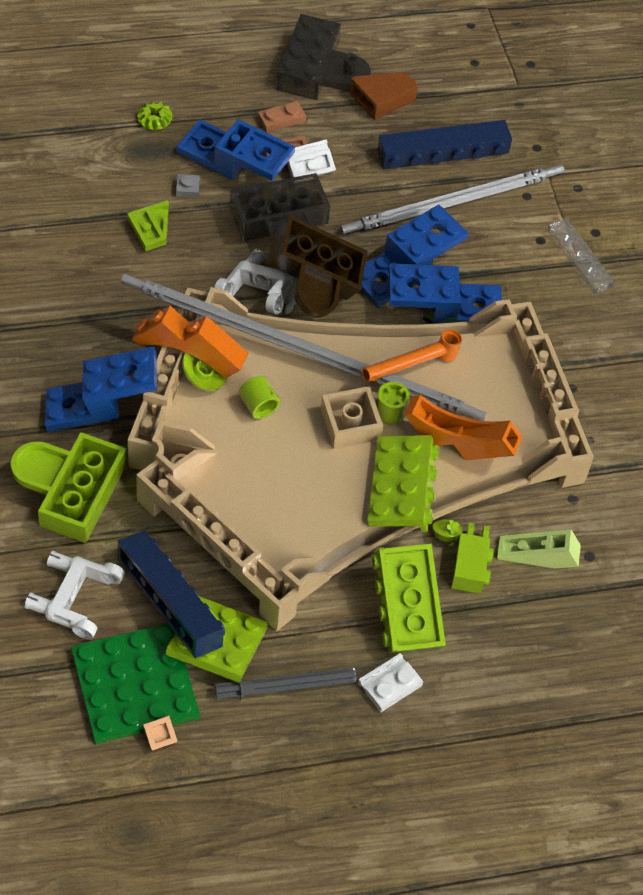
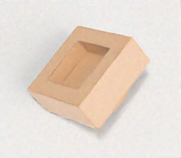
M169 716L144 724L152 751L178 742Z

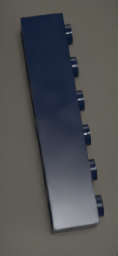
M506 120L379 135L377 150L383 169H396L399 167L509 154L512 137Z
M145 530L118 540L117 559L194 658L223 647V636L225 634L223 623L213 616L209 606L198 597L195 588L189 586L182 572L177 570L171 563L169 556L160 550L157 541L151 538Z

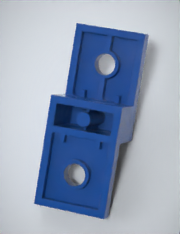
M199 119L176 146V153L231 180L244 167L273 181L295 153V146L239 119L227 132ZM207 143L211 144V146L205 147L202 145ZM268 153V154H270V155L264 157V156H261L260 154Z
M440 204L436 205L387 234L384 253L365 264L361 292L377 308L389 302L390 263L432 265L433 259L466 240L469 233ZM437 229L442 233H432L431 230ZM381 277L386 279V282H377L375 279ZM409 283V284H407V285H408L410 288H412L413 286H415V285H417V284H415V283Z
M389 264L390 306L432 308L433 324L467 322L470 317L493 302L502 300L501 285L460 284L459 266ZM415 283L419 287L410 288L407 284ZM481 303L484 307L477 308L473 304Z
M154 346L83 361V382L46 389L45 428L47 431L53 432L119 418V398L156 391L157 352ZM135 371L133 375L127 376L129 372ZM74 403L72 408L66 409L69 404Z

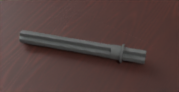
M351 667L251 680L241 679L240 683L234 681L215 684V694L217 699L234 697L244 699V696L355 683L357 675L355 668Z

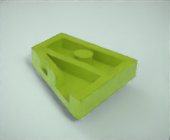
M168 200L127 213V219L145 252L167 245Z

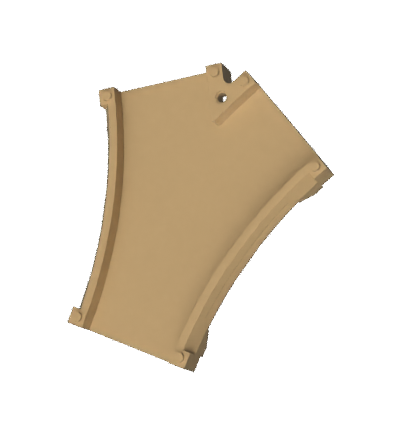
M213 287L210 288L209 292L187 288L185 295L368 365H373L439 342L441 334L445 330L451 329L460 333L462 343L454 361L445 362L437 357L392 374L465 401L464 404L487 412L484 421L511 420L523 437L515 456L465 460L453 444L438 446L439 459L435 460L434 466L437 468V480L432 483V487L435 489V501L430 503L433 520L481 500L532 484L558 478L561 487L565 488L583 484L586 481L594 456L578 419L579 409L548 333H543L531 301L511 304L510 299L495 301L470 317L467 322L422 325H370L304 321L248 313V309L226 290ZM179 308L178 313L189 323L203 318V316ZM213 321L248 352L241 371L227 377L225 383L217 390H202L191 383L184 373L182 359L186 352L162 346L157 358V390L143 394L142 405L128 438V464L130 468L142 470L136 474L137 501L154 517L164 510L260 600L259 616L269 622L268 624L275 631H278L296 616L297 604L329 581L334 575L377 548L420 527H370L368 524L378 436H414L420 434L406 417L397 424H386L381 421L376 400L379 388L382 385L372 381L366 382L362 377ZM261 375L266 377L280 398L281 404L271 415L262 419H255L239 396V389L250 378ZM460 413V415H458V416H462V417H465V418L477 420V419H475V418H472V417H470V416L464 415V414H462V413Z

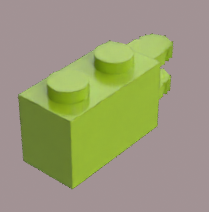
M468 523L467 533L460 534L451 589L481 594L483 586L489 585L491 570L486 569L487 563H492L494 552L493 548H489L491 539L488 538L490 526L484 525L481 536H475L474 523Z

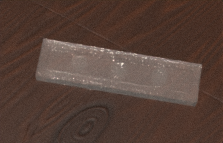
M568 218L548 225L547 230L593 294L613 287L614 280Z

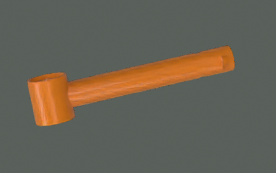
M445 330L442 332L439 342L370 366L367 364L361 370L362 377L366 382H376L382 376L437 357L445 362L454 361L462 343V336L455 330Z

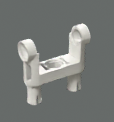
M254 249L246 260L238 263L226 279L220 278L216 282L215 288L226 290L232 296L235 295L243 284L269 291L267 293L269 296L266 300V311L277 315L284 307V299L293 289L295 277L280 270L260 265L265 260V255L261 250L257 252V249Z
M53 550L51 552L52 556L49 555L47 566L67 572V575L55 598L49 600L30 592L28 595L30 598L26 599L25 608L44 614L47 620L72 629L77 636L83 639L92 640L98 629L97 626L87 620L88 617L69 609L86 577L107 585L120 584L125 571L113 563L101 565L79 556L71 558Z

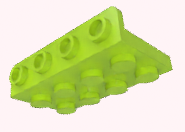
M432 435L378 436L368 514V524L370 527L420 526L422 532H428V524L433 522V512L430 509V503L435 501V489L432 487V483L437 480V468L434 466L435 460L439 459V447L434 444Z
M432 543L377 548L375 554H372V566L378 573L375 589L376 594L381 595L382 605L379 606L380 621H384L385 631L382 632V641L384 647L388 648V653L446 646Z

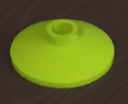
M188 353L184 354L182 359L184 373L196 387L206 391H214L225 383L226 378L222 377L208 364Z

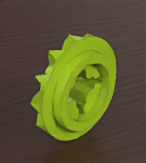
M152 100L151 104L144 103L143 107L138 109L137 118L143 127L150 130H160L171 123L172 112L169 106H163L162 102L155 104ZM151 112L154 113V114H158V113H159V117L156 116V115H152V116H151Z

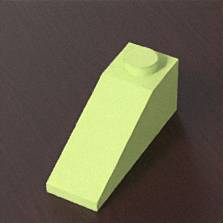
M571 529L500 536L497 558L504 561L554 569L579 567L581 545Z

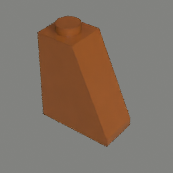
M406 72L355 76L351 79L350 94L376 120L415 101L418 84Z

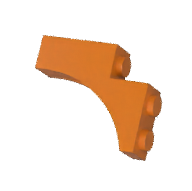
M171 306L163 310L158 309L148 319H141L135 326L136 332L132 338L138 346L160 345L186 352L208 364L224 378L241 371L248 355L247 351L208 316L189 323Z
M422 395L412 396L404 413L405 417L420 435H432L434 444L438 446L453 444L465 460L515 456L523 437L511 420L493 422L465 418L434 405Z

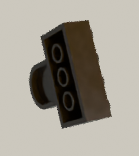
M289 214L275 225L267 265L295 277L293 295L296 304L305 314L314 318H322L334 311L339 297L348 300L361 291L368 251Z

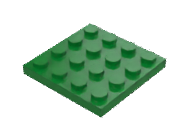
M168 623L71 646L95 745L145 733L144 724L167 716L170 717L172 726L200 719V712L185 662L166 655L167 647L175 634Z

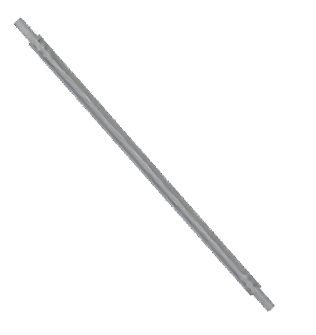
M123 274L121 278V283L142 290V293L200 316H208L213 321L356 376L362 377L361 370L367 365L147 280L145 282L127 274ZM394 374L382 376L375 382L380 385L387 382L401 383L407 387L411 397L422 395L434 405L458 415L462 413L484 421L487 413L464 404L465 401Z

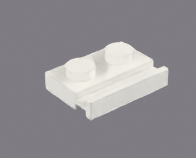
M327 140L295 147V153L287 162L293 182L332 173L336 170L330 149L327 146Z
M400 653L358 680V685L362 686L365 694L381 713L423 685V680L412 666L403 659V655Z

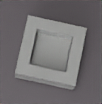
M177 174L176 197L199 198L200 175Z

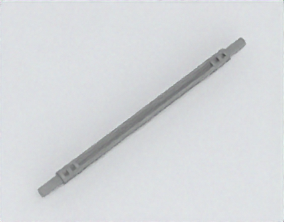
M561 164L546 169L538 168L361 217L359 221L341 225L340 231L342 234L360 229L365 231L419 216L438 204L443 208L541 182L547 177L564 173V167Z

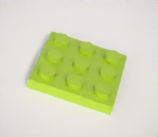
M198 596L203 603L209 606L213 616L224 625L223 647L194 658L175 633L167 647L166 655L240 683L268 628L269 622Z

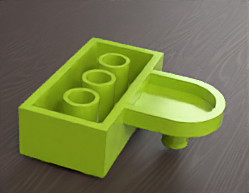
M80 432L71 451L45 442H30L19 447L13 454L11 459L12 475L21 486L46 495L38 510L40 527L87 543L127 466V448Z

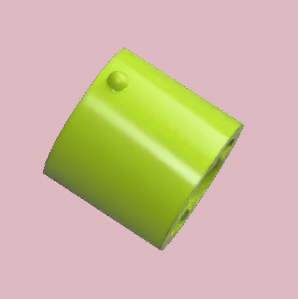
M260 375L250 378L239 389V396L255 419H262L271 415L281 404L280 398L265 376Z
M387 382L379 388L376 406L383 423L397 424L404 420V413L409 404L410 393L403 384Z

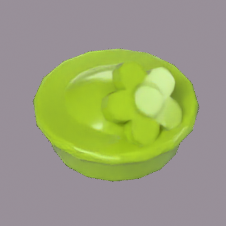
M437 520L432 525L434 536L444 542L456 541L463 532L462 526L453 520Z

